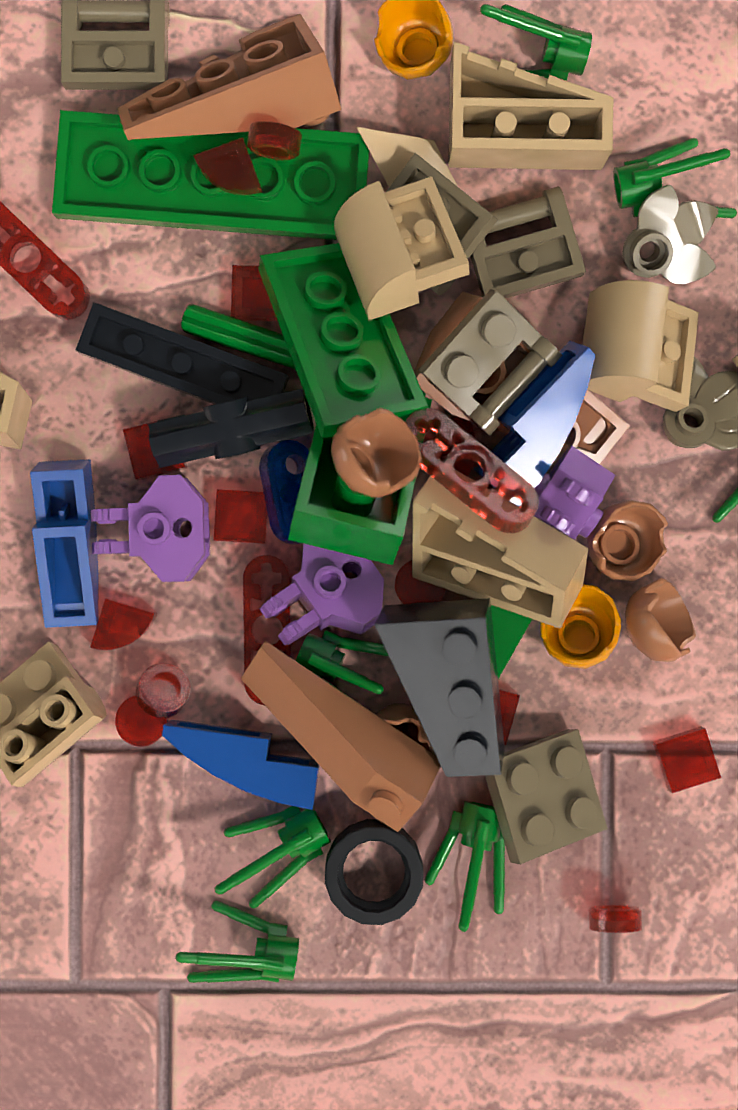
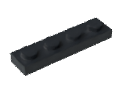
M93 302L75 349L81 355L212 404L244 397L254 400L284 393L289 380L287 374Z

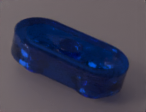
M286 440L272 445L265 450L260 459L259 471L270 527L273 533L284 543L298 545L302 543L288 540L309 450L300 442ZM287 457L293 459L296 463L297 469L295 474L290 473L286 468Z

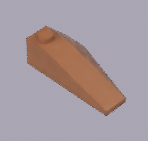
M297 14L241 38L239 43L242 50L226 59L219 60L217 56L211 55L200 61L201 68L191 79L187 81L180 78L168 79L120 106L117 110L126 137L130 140L294 129L302 125L314 126L324 122L330 114L340 111L342 108L325 52L302 15Z
M462 291L430 332L414 373L424 393L450 414L470 420L418 371L482 299L480 296ZM521 342L472 397L482 405L528 355L530 350ZM587 390L576 421L560 453L564 454L569 446L572 445L600 464L630 425ZM501 422L496 429L505 434L510 432Z
M265 641L241 677L242 681L352 802L399 832L423 804L441 767L437 756Z

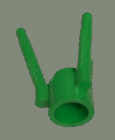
M488 4L481 6L480 12L484 16L546 38L542 62L551 63L550 69L524 71L547 79L551 75L566 81L569 73L579 76L583 74L591 48L592 33L558 25L507 4L503 5L501 9Z
M691 138L643 158L625 161L623 163L624 166L615 167L613 171L614 188L619 208L632 207L633 217H638L639 208L647 196L662 187V177L725 160L730 157V150L724 148L664 165H657L696 148L699 144L698 139ZM717 207L718 214L716 218H734L737 215V211L734 208Z
M325 630L322 638L308 633L298 653L296 662L330 685L332 684L327 680L334 682L336 677H339L375 694L383 692L384 688L381 684L342 666L345 653L337 649L342 648L389 657L384 644L341 637Z
M465 801L462 812L453 810L449 829L424 879L427 885H432L435 882L459 833H461V844L473 848L458 925L459 930L462 932H466L469 929L484 850L491 851L492 844L494 912L502 914L504 911V839L494 806L473 801Z
M290 806L281 812L225 828L224 836L230 838L285 823V827L278 830L283 844L215 886V893L218 895L224 894L288 854L291 858L296 857L249 901V906L255 909L308 862L324 854L322 847L331 843V839L315 809H304L301 811L299 807Z
M214 901L211 905L214 911L268 934L267 939L257 937L254 956L206 952H178L175 956L176 961L179 963L249 968L191 972L187 976V980L191 983L252 980L279 982V979L293 981L299 938L286 936L288 925L270 923L238 908L231 907L220 901Z

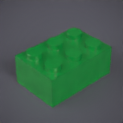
M426 397L428 409L424 419L405 422L417 438L420 453L432 399ZM316 424L288 540L393 565L404 537L416 477L412 482L397 491L382 497L373 498L352 491L336 471L331 454L333 437L321 438Z

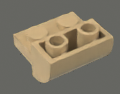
M432 176L384 192L380 181L374 182L352 195L341 206L334 221L335 234L368 320L418 304L419 291L469 274L468 259Z
M616 281L602 285L590 292L582 345L589 347L596 356L587 390L618 402L634 396L674 412L688 407L699 312L668 300L669 287L649 281Z
M51 642L46 643L0 682V769L12 786L24 787L107 715L105 706L95 689L82 681L61 649Z

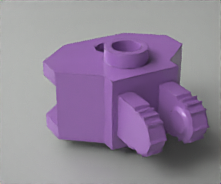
M570 445L550 473H546L539 484L527 496L530 502L524 511L573 540L579 534L587 538L603 516L604 512L597 507L604 499L603 497L616 475Z
M159 475L139 503H128V508L91 510V522L115 524L118 521H128L129 541L100 539L98 542L92 543V554L129 553L130 557H141L162 582L191 581L211 555L209 503L193 484L182 475ZM189 521L192 525L191 533L187 537H182L180 526L183 522Z
M303 544L301 571L292 577V584L267 600L260 608V611L265 618L278 616L298 600L301 601L308 613L283 628L278 637L284 646L298 640L317 626L320 630L331 625L357 634H363L375 626L374 624L382 610L384 578L369 559ZM344 573H353L357 578H347Z

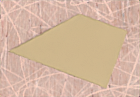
M357 127L389 187L414 153L422 157L457 186L434 140Z

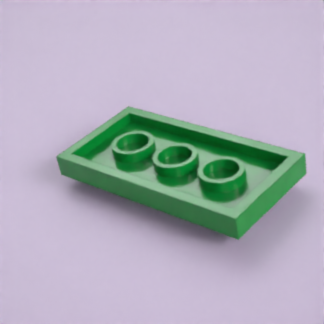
M339 243L260 255L258 270L321 438L333 437L337 434L338 428L350 418L356 415H366L379 408L389 410L405 422L424 419L428 404L390 314L368 320Z

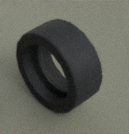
M365 819L349 825L334 839L326 857L325 886L331 902L345 917L360 924L384 925L400 919L415 905L423 888L424 867L417 844L403 828L397 832L377 819ZM368 841H382L392 846L401 855L405 866L404 880L400 889L390 898L379 902L365 901L355 896L347 887L343 876L344 863L348 854L357 845Z

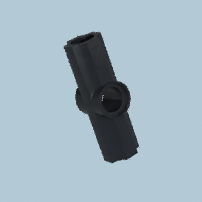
M303 388L254 400L244 397L203 407L202 412L189 415L183 414L148 424L149 442L153 457L156 459L159 468L215 456V459L236 456L261 449L260 445L286 441L314 433L313 416Z

